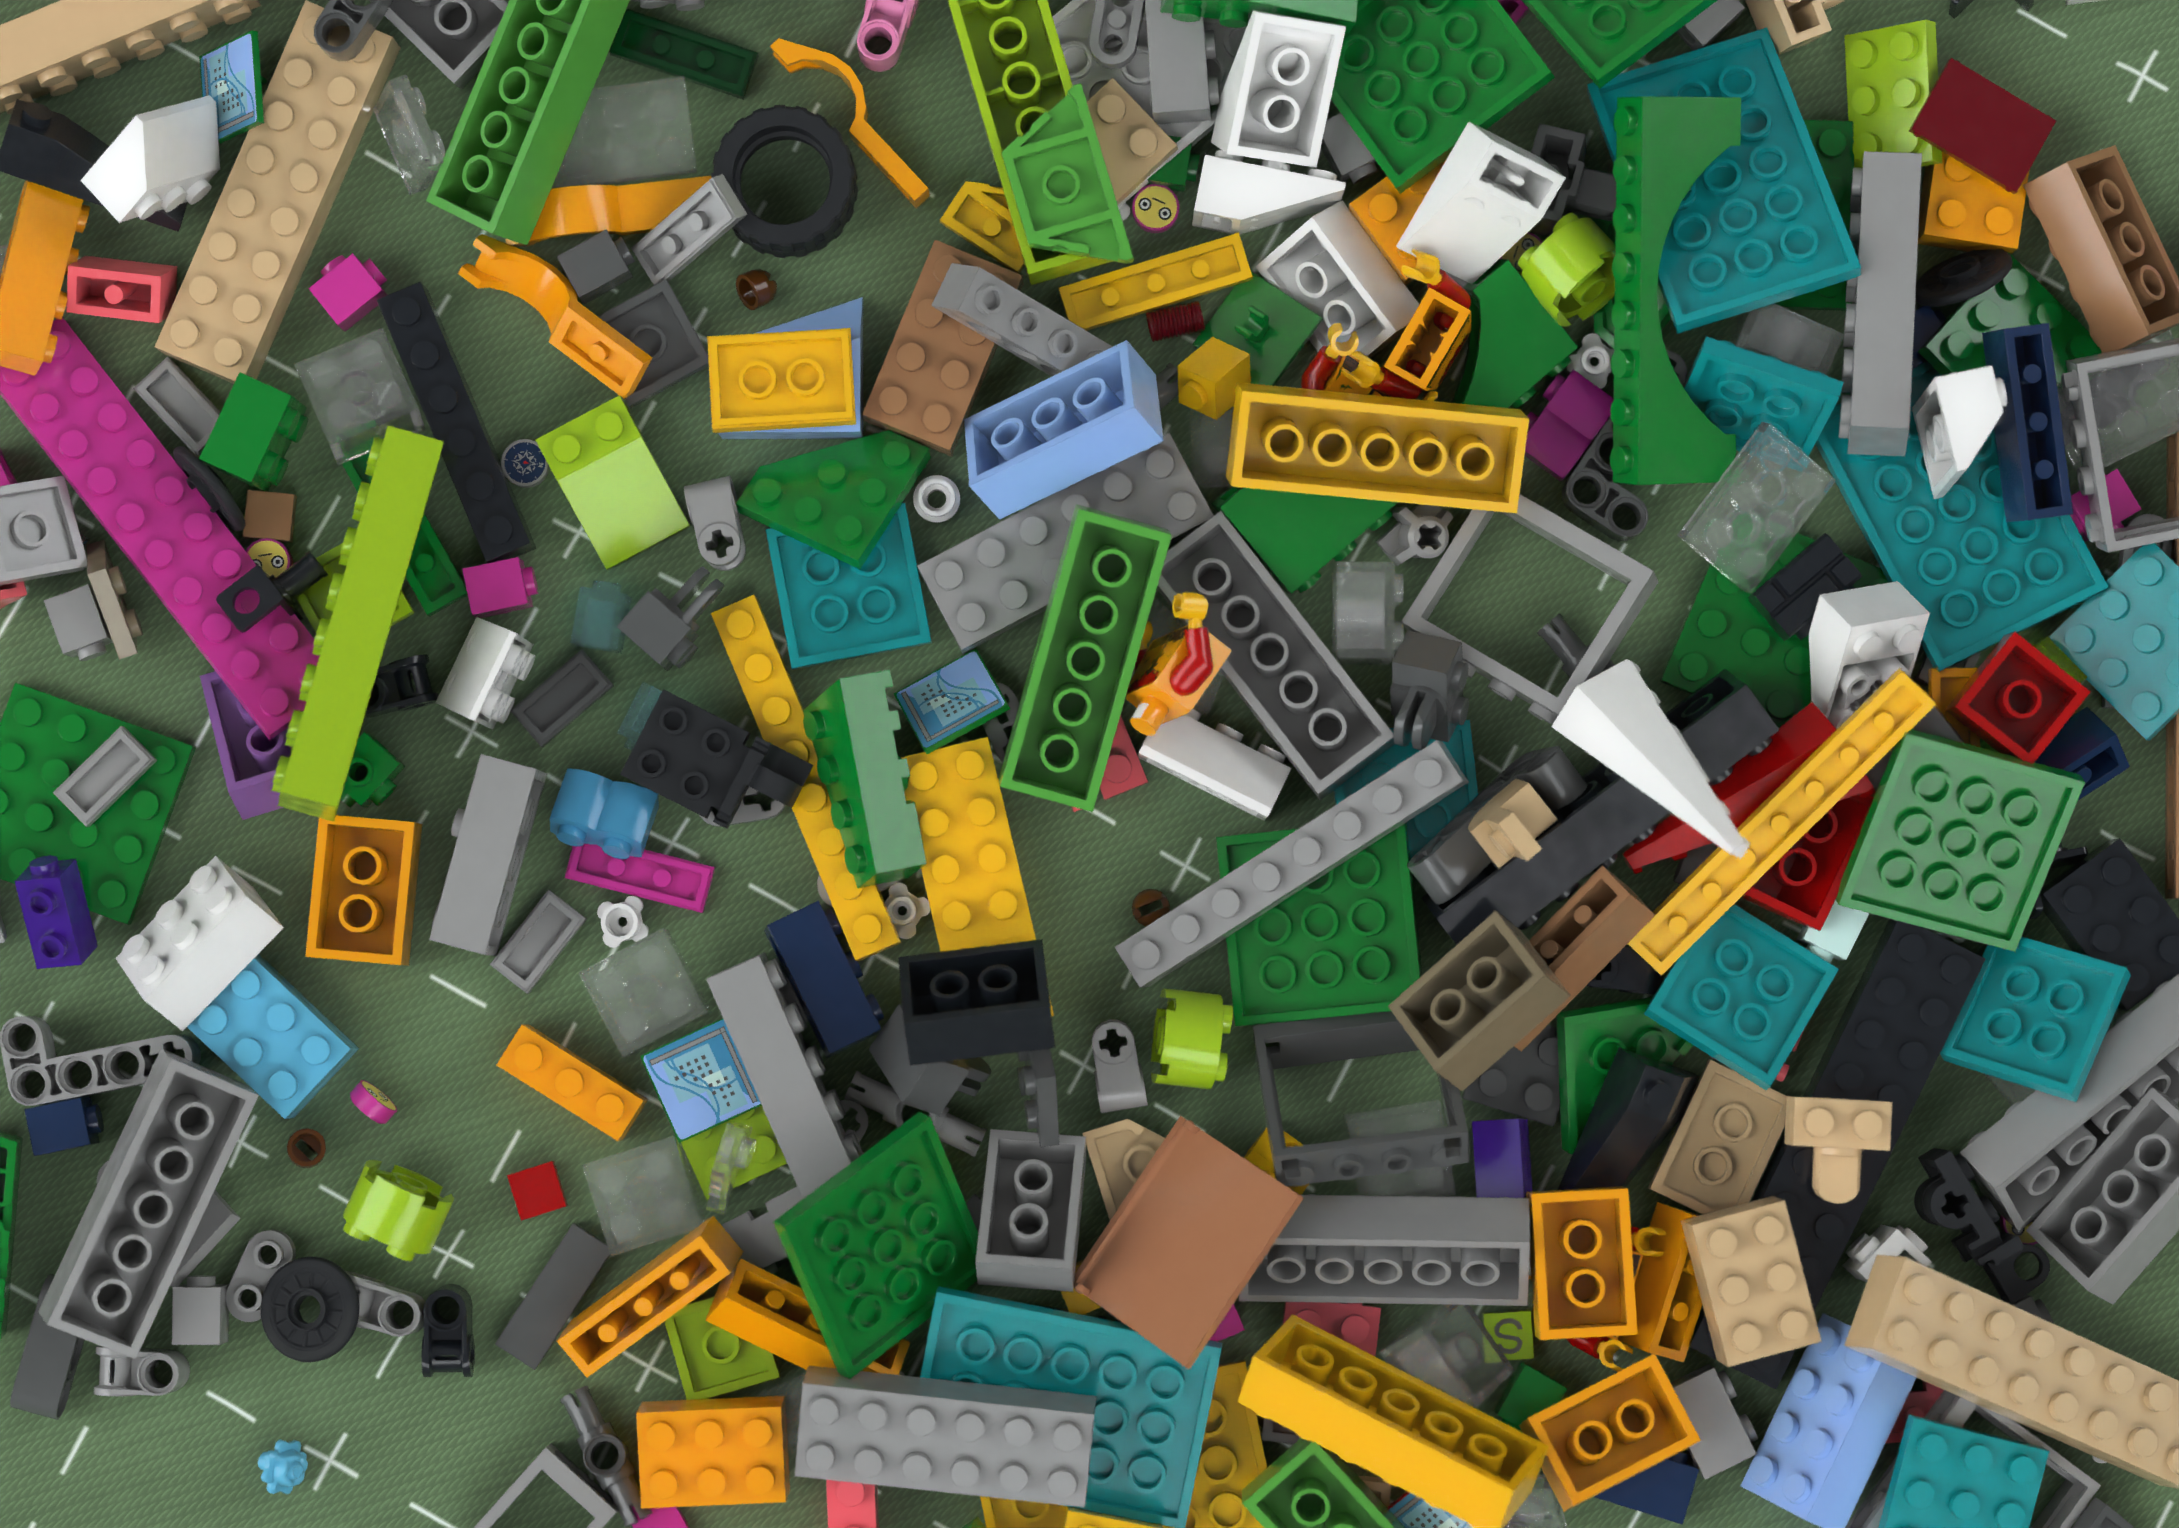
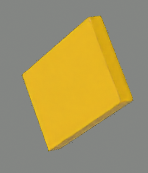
M850 328L707 336L713 433L856 425Z

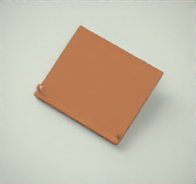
M1180 1116L1076 1271L1074 1289L1077 1293L1090 1298L1190 1370L1304 1198L1195 1126L1191 1120H1186Z

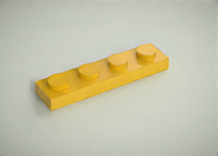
M1238 232L1059 287L1058 291L1067 320L1088 331L1248 282L1253 279Z

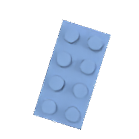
M1127 340L964 419L969 487L999 520L1164 441L1156 374Z
M1823 1313L1817 1324L1822 1342L1806 1347L1756 1452L1757 1455L1754 1456L1741 1483V1487L1821 1528H1845L1916 1377L1844 1346L1851 1326Z

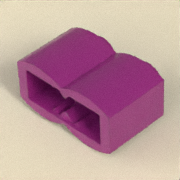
M1574 369L1566 378L1561 374H1557L1542 395L1549 402L1539 416L1531 411L1527 415L1529 424L1525 456L1560 482L1567 476L1610 417L1611 404L1614 398Z

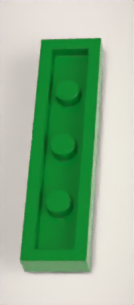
M376 428L334 451L357 492L359 491L361 481L371 484L373 476L366 475L365 472L374 437L382 438ZM424 512L405 577L424 611L430 617L466 597L468 594L466 584Z

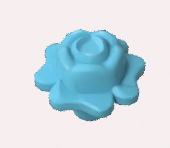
M280 1439L276 1442L274 1450L263 1452L260 1455L258 1467L263 1470L261 1480L267 1483V1492L275 1494L281 1491L284 1494H290L293 1486L299 1485L304 1480L308 1462L306 1460L307 1455L301 1451L300 1441L286 1442Z

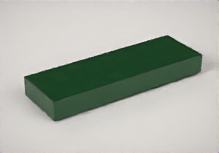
M629 9L625 11L609 51L611 56L743 100L759 57L758 52Z

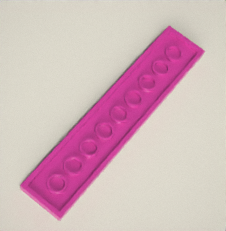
M62 317L61 320H54L50 334L58 336L51 363L43 362L35 376L0 366V395L270 741L289 727L294 709L304 711L306 701L299 700L303 677L307 664L317 666L320 657L312 654L315 639L295 614L290 616L281 605L244 633L235 627L216 601V597L256 566L255 562L215 512L212 513L210 511L212 507L197 488L191 489L186 481L187 475L65 319ZM251 589L241 592L235 600L236 611L242 614L254 611L260 601L258 592Z

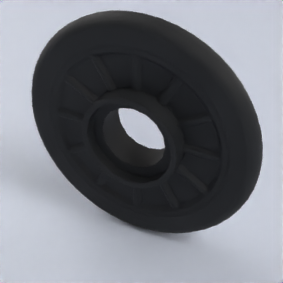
M2003 249L1972 250L1951 257L1932 267L1917 280L1915 301L1923 306L1940 307L1973 298L1998 284L2009 273L2012 267V257Z
M184 446L176 447L174 458L187 475L186 481L191 489L197 488L212 507L210 511L212 513L215 512L229 528L235 531L243 530L245 528L244 516L222 479L191 450Z
M302 1257L290 1261L271 1277L262 1296L261 1320L267 1338L280 1353L296 1361L318 1362L330 1358L346 1346L355 1332L360 1310L358 1293L352 1279L345 1270L328 1259ZM307 1296L315 1297L320 1304V1314L312 1323H307L300 1315V1304Z

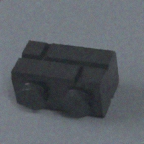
M1824 533L1747 598L1781 639L1785 641L1795 634L1801 641L1809 634L1820 594L1855 589L1853 584L1863 576L1830 536Z

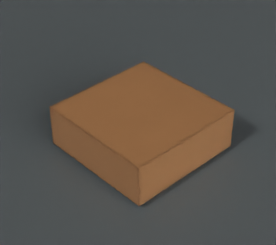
M247 490L243 537L248 539L270 538L281 542H293L297 495Z

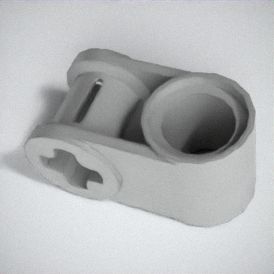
M731 476L684 486L688 513L695 530L698 549L702 557L713 568L720 571H730L738 567L745 557L746 545L739 519L740 513H738L736 506L738 501ZM724 536L733 545L726 548L727 556L721 558L711 549L717 547L718 538Z
M1109 1019L1101 1022L1095 1028L1092 1035V1050L1096 1068L1094 1075L1101 1113L1148 1106L1141 1063H1138L1135 1040L1131 1028L1125 1022L1118 1019ZM1116 1029L1118 1036H1126L1127 1043L1120 1045V1053L1110 1054L1108 1047H1100L1099 1040L1107 1037V1030Z
M345 1271L352 1279L359 1297L360 1310L357 1327L372 1329L398 1337L418 1332L424 1327L423 1310L426 1301L422 1296L415 1292L385 1284V1282L370 1276ZM399 1301H405L413 1309V1321L408 1327H402L394 1320L393 1309Z
M100 1345L96 1346L95 1354L100 1356L99 1385L94 1386V1395L160 1396L179 1390L189 1379V1362L179 1351L141 1348L135 1360ZM159 1360L166 1361L172 1368L173 1376L168 1385L161 1384L155 1377L154 1368Z

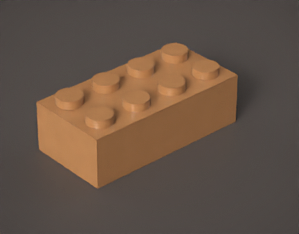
M2116 145L2068 161L2023 185L2029 197L2030 209L2039 218L2048 237L2050 251L2059 261L2069 282L2070 293L2073 299L2080 305L2089 324L2091 338L2099 346L2102 353L2126 349L2179 325V278Z
M934 240L862 415L865 422L885 430H890L952 457L964 429V419L969 417L998 345L931 305L951 263L980 267L1021 291L1024 283L1023 275Z

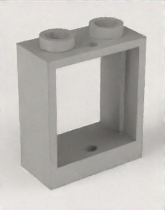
M550 1443L474 1528H491L542 1470L595 1517L587 1528H603L618 1510L612 1498L605 1491H602L592 1479Z

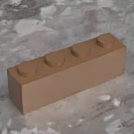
M1603 865L1529 940L1571 996L1514 1046L1521 1052L1655 916L1648 906L1624 882Z

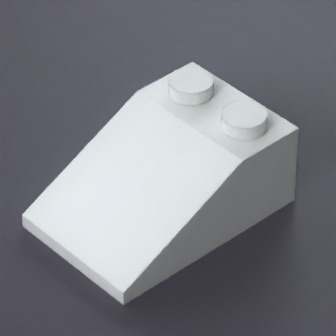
M1253 10L1220 96L1211 143L1227 154L1316 168L1346 27L1339 24Z

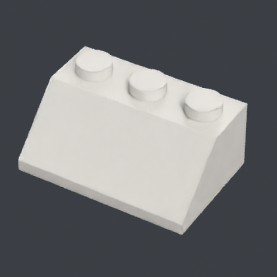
M209 95L136 115L81 181L119 223L137 217L144 220L156 211L163 209L165 212H170L182 203L188 202L190 205L197 203L210 191L212 186L209 184V181L220 169L216 101Z
M1343 200L1312 216L1256 266V269L1265 281L1322 317V322L1309 338L1317 351L1323 346H1329V327L1334 323H1341L1343 330L1336 338V341L1340 343L1346 342L1351 334L1356 331L1359 338V345L1356 351H1360L1371 358L1403 334L1420 305Z
M1992 366L1935 377L1912 408L1933 499L1943 498L1967 470L2003 414L2002 407L2007 406L2004 382L2001 378L1995 379Z
M1194 709L1186 715L1161 724L1154 736L1147 735L1138 753L1139 759L1263 821L1268 818L1291 770L1290 767L1283 764L1286 756L1263 744H1260L1256 751L1240 743L1244 736L1240 732L1221 723H1218L1214 730L1198 722L1201 713Z

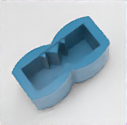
M567 768L550 815V830L556 834V837L561 842L570 846L580 847L583 844L598 845L602 847V850L607 855L617 859H628L629 856L642 857L659 808L658 794L636 784L612 781L589 771Z

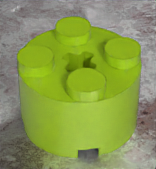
M1575 213L1563 216L1555 224L1553 234L1540 246L1535 245L1527 249L1518 260L1517 264L1522 270L1521 276L1527 282L1540 304L1560 326H1571L1567 319L1578 315L1582 320L1589 318L1606 305L1615 295V278L1612 272L1615 243L1591 218H1578Z
M1163 988L1160 997L1169 999L1166 1009L1157 1008L1151 1046V1062L1160 1063V1074L1151 1073L1152 1083L1210 1090L1213 1087L1214 1081L1224 1082L1226 1077L1228 1056L1227 1053H1221L1220 1051L1222 1034H1229L1231 1031L1233 1006L1223 1004V998L1220 994Z
M368 1160L344 1210L343 1217L346 1220L343 1228L344 1232L359 1240L369 1241L370 1238L387 1244L386 1251L389 1254L405 1261H413L416 1253H431L454 1202L453 1195L449 1194L442 1198L439 1196L443 1189L441 1185L412 1170L394 1165L390 1173L379 1170L382 1161Z

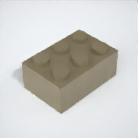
M1495 911L1388 1007L1435 1072L1459 1090L1464 1091L1571 995L1523 932Z

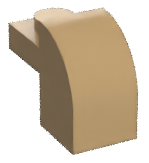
M1514 779L1477 812L1471 820L1468 830L1497 868L1500 869L1513 857L1528 861L1542 848L1535 841V838L1558 819L1529 782Z

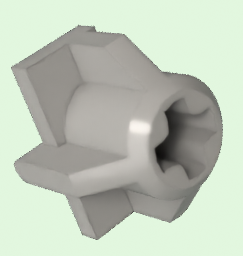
M1418 504L1411 511L1406 507H1396L1392 512L1393 517L1398 522L1376 541L1395 566H1399L1411 557L1434 558L1442 554L1448 545L1449 532L1447 526L1453 519V516L1448 510H1441L1439 506Z

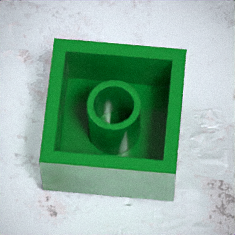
M239 372L199 459L222 473L268 492L271 484L277 486L286 472L288 460L284 459L291 442L298 443L305 432L308 417L304 416L307 407L293 396Z

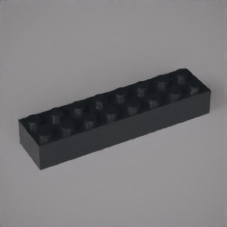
M1726 669L1722 670L1665 713L1669 722L1678 728L1708 776L1710 786L1726 779L1733 772L1732 765L1745 755L1751 757L1767 748L1772 742L1771 736L1779 731V728L1748 686ZM1601 762L1582 776L1588 786L1579 797L1563 808L1551 811L1558 820L1535 838V841L1542 849L1531 859L1525 861L1513 857L1500 869L1492 861L1462 891L1444 903L1435 904L1428 893L1421 899L1456 945L1495 911L1500 913L1519 930H1524L1538 920L1542 908L1554 899L1556 902L1568 898L1578 889L1579 880L1591 871L1596 872L1602 865L1608 868L1617 859L1618 855L1616 853L1631 841L1633 844L1645 840L1655 831L1656 822L1668 813L1675 814Z

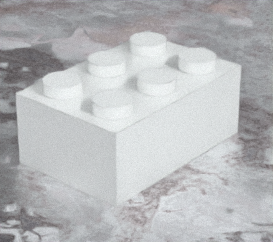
M215 856L206 866H202L194 872L189 883L173 900L167 901L160 907L156 917L140 934L131 937L126 942L122 952L115 959L143 1000L180 1030L184 1031L284 927L254 887Z

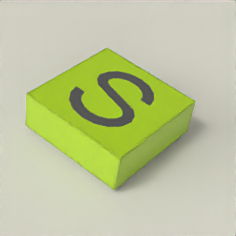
M1531 1310L1482 1313L1485 1361L1534 1359Z

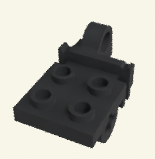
M663 689L620 775L705 818H708L714 807L719 811L713 822L728 829L749 787L792 808L814 765L757 736L753 745L749 748L745 744L751 733Z
M1933 1148L1918 1157L1929 1176V1179L1924 1181L1915 1193L1914 1205L1918 1215L1930 1224L1961 1230L1963 1234L1952 1239L1951 1243L1958 1249L1962 1261L1967 1262L1973 1258L1976 1265L1983 1267L2004 1302L2010 1304L2017 1302L2046 1280L2050 1271V1262L2046 1253L2037 1246L2022 1243L2018 1235L1998 1231L1994 1224L2000 1220L1998 1213L1985 1195L1979 1197L1969 1182L1975 1178L1974 1173L1960 1153L1955 1156L1950 1150ZM1948 1193L1952 1195L1953 1204L1949 1212H1942L1941 1207L1947 1203L1944 1195ZM2031 1252L2039 1261V1269L2034 1277L2023 1280L2016 1274L2014 1263L2020 1254Z

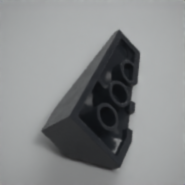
M17 99L0 148V172L104 206L81 180L109 148V145L65 115L51 111L42 104L28 103ZM188 202L180 204L170 212H165L164 209L156 211L144 220L179 232Z
M1619 1047L1558 1190L1604 1187L1626 1188L1680 1120L1699 1076L1688 1070Z

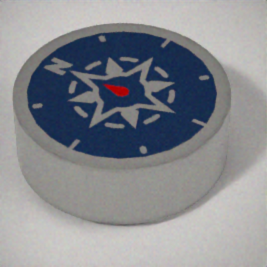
M517 440L511 443L502 455L501 466L503 473L516 486L522 488L535 487L542 483L549 473L550 467L537 442L533 440Z

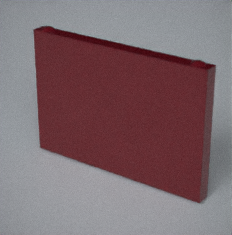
M1950 58L1909 132L2003 187L2007 192L2015 194L2034 163L2056 120L1961 64L1960 61Z

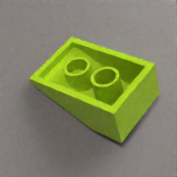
M620 395L535 439L606 570L691 527Z

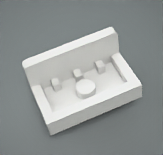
M1881 1224L1870 1237L1863 1233L1848 1247L1845 1253L1850 1258L1842 1266L1856 1279L1867 1282L1876 1255H1900L1926 1267L1929 1266L1931 1260L1923 1254L1928 1246L1909 1228L1904 1229L1900 1225L1893 1228Z

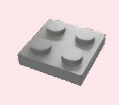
M64 475L0 486V585L78 572L87 568V557Z

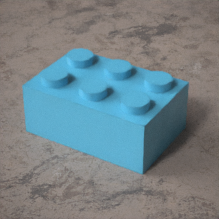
M259 954L187 1027L284 1119L295 1118L359 1049Z

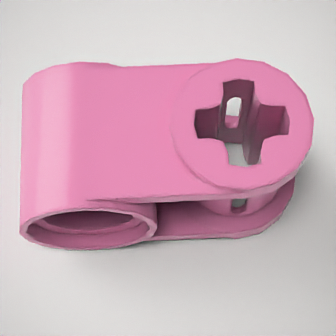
M866 0L864 16L857 35L858 54L866 68L872 71L883 72L896 65L900 58L908 28L910 29L913 23L919 0ZM875 37H884L892 45L886 53L878 55L867 50L866 45L868 41Z

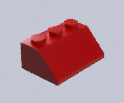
M1860 795L1838 801L1833 806V809H1830L1741 898L1772 913L1821 931L1837 898L1841 879L1874 798L1869 796L1862 799Z

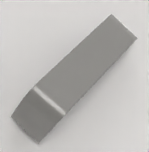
M16 1016L9 1019L0 1031V1047L8 1089L11 1096L18 1103L25 1106L45 1105L144 1085L154 1065L152 1055H158L161 1049L172 1052L173 1045L175 1049L184 1050L185 1059L197 1064L201 1060V1051L198 1044L186 1035H164L57 1057L50 1026L41 1018L36 1016ZM25 1024L30 1025L36 1034L34 1046L27 1051L23 1050L16 1041L18 1029ZM126 1052L133 1053L139 1062L137 1073L130 1079L124 1077L118 1068L119 1059ZM80 1061L85 1062L92 1071L91 1081L84 1088L78 1087L72 1079L73 1067ZM32 1071L39 1072L45 1081L43 1092L36 1098L31 1096L25 1088V1080Z

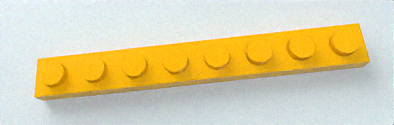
M753 594L712 612V618L763 740L814 765L792 810L855 961H861L900 944V938L878 886L872 885L857 888L854 875L847 869L845 863L846 849L840 830L835 827L832 821V804L826 785L821 782L818 775V758L814 745L804 730V709L757 597Z
M1901 668L1897 669L1737 828L1739 834L1750 843L1742 859L1731 855L1719 846L1653 911L1655 916L1630 940L1628 945L1662 975L1904 737L1905 732H1909L1936 705L1935 701Z

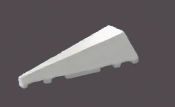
M1626 659L1577 685L1551 727L1725 851L1742 859L1750 843L1737 831L1728 816L1731 814L1725 803L1717 799L1708 784L1710 781L1678 728L1667 719L1659 706L1661 701L1656 693L1647 687L1639 674L1641 671L1639 666Z

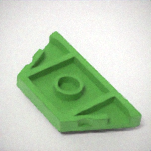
M1079 83L1068 90V94L1048 113L1045 111L1032 123L1031 128L1023 136L1017 137L1001 152L1029 247L1125 264L1134 262L1133 254L1082 84Z

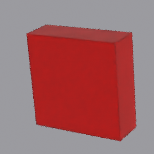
M554 1161L507 1175L521 1221L568 1206Z

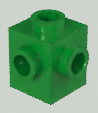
M364 732L358 738L340 800L350 808L356 802L365 808H368L372 803L377 807L380 806L396 789L397 785L393 780L405 768V765L371 734ZM366 766L368 770L367 776L364 780L359 781L358 772L362 767Z

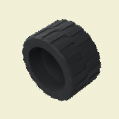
M774 105L771 108H760L752 111L751 115L745 118L742 117L734 123L735 126L729 133L726 132L720 141L721 145L718 152H715L713 159L714 171L711 174L712 178L721 174L724 175L748 214L732 227L736 237L744 244L747 243L752 246L755 251L762 254L768 253L778 258L807 256V253L825 248L831 240L836 239L843 232V227L847 221H850L854 213L853 207L855 201H857V175L848 145H845L843 137L836 127L833 128L827 122V119L818 113L809 112L807 108ZM781 140H795L810 145L822 156L829 170V191L823 205L807 219L793 224H772L756 216L745 203L741 191L742 171L749 158L763 146Z

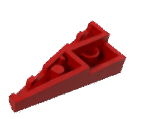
M1813 702L1782 725L1779 731L1771 736L1772 742L1767 748L1751 757L1745 755L1732 766L1733 772L1726 779L1710 786L1717 799L1725 803L1731 814L1728 816L1736 829L1837 730ZM1865 774L1839 801L1856 795H1860L1863 799L1874 794V787L1867 775ZM1671 814L1656 826L1655 831L1649 837L1634 844L1622 855L1627 866L1634 874L1642 872V866L1669 857L1677 861L1686 858L1687 851L1714 842L1678 816Z

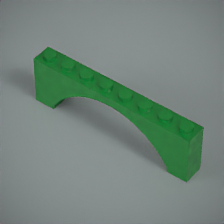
M1617 97V111L1614 116V128L1617 133V151L1613 167L1616 181V208L1613 212V226L1616 230L1615 257L1612 263V272L1615 278V304L1611 315L1614 325V353L1611 358V369L1614 375V400L1610 409L1613 422V449L1610 454L1613 483L1658 485L1735 482L1736 434L1724 433L1714 425L1695 405L1680 383L1669 360L1662 338L1658 316L1657 286L1664 242L1682 200L1696 179L1712 161L1728 147L1740 146L1741 97Z
M1499 259L1473 284L1467 283L1463 287L1471 298L1469 308L1471 311V332L1468 338V350L1463 373L1451 403L1500 408L1512 406L1517 408L1535 394L1536 390L1533 386L1545 375L1551 378L1564 370L1571 362L1569 355L1578 348L1563 327L1540 304L1527 282L1511 262L1506 259ZM1231 486L1211 505L1217 512L1222 511L1280 588L1292 594L1296 590L1302 593L1313 586L1321 577L1319 570L1330 560L1333 559L1335 562H1338L1349 555L1357 546L1354 540L1369 528L1370 531H1374L1384 525L1393 515L1390 509L1398 502Z

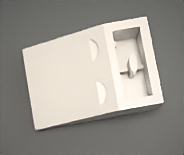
M1468 122L1396 247L1415 257L1417 256L1412 253V249L1434 255L1440 261V269L1473 284L1543 218L1566 177L1542 158Z
M1218 150L1215 156L1205 155L1192 226L1229 234L1238 232L1239 234H1244L1323 211L1341 201L1346 183L1336 181L1337 175L1329 171L1310 169L1308 175L1290 172V165L1283 162L1263 160L1260 166L1243 162L1244 156L1227 154L1222 150Z
M1898 581L1820 594L1809 631L1812 702L1836 729L1897 669L1901 668L1911 677L1930 613Z
M476 617L435 703L492 730L496 722L503 724L508 718L515 702V698L509 695L517 678L524 681L533 666L536 657L530 653L533 644L513 631Z

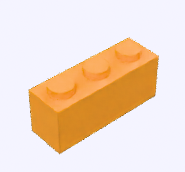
M522 1024L496 1064L617 1141L624 1140L649 1100L529 1024Z
M1657 1202L1649 1227L1661 1228L1665 1230L1666 1235L1653 1234L1650 1237L1649 1245L1653 1251H1662L1664 1254L1658 1257L1643 1255L1634 1284L1638 1335H1620L1617 1340L1648 1353L1684 1363L1702 1308V1301L1681 1220L1700 1215Z

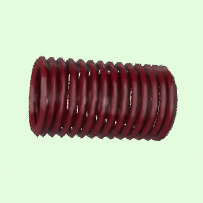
M1199 301L1187 303V306L1183 304V307L1180 304L1179 308L1176 305L1175 308L1172 306L1171 309L1168 307L1167 310L1164 308L1163 311L1160 309L1159 311H1149L1146 313L1148 328L1153 342L1205 330Z

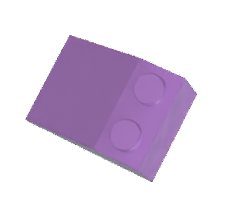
M216 671L201 675L200 679L228 793L242 820L283 808L278 806L280 793L272 791L280 756L290 758L293 747L285 745L288 728L269 741Z

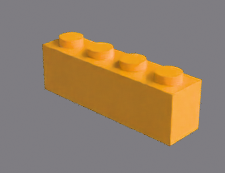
M27 180L22 188L0 275V366L35 376L43 362L51 363L55 352L58 336L50 334L54 318L62 319L66 308L67 292L61 291L64 275H68V265L78 260L79 249L73 248L72 243L75 232H84L90 206L82 204L83 199Z
M714 1215L574 1317L558 1338L557 1343L588 1378L730 1274L743 1254L742 1249Z
M740 1258L732 1272L720 1281L705 1321L805 1370L808 1369V1366L836 1368L802 1288ZM901 1339L862 1371L899 1375L910 1342Z

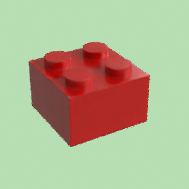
M2014 631L2003 636L1945 710L1997 752L2034 764L2091 691Z

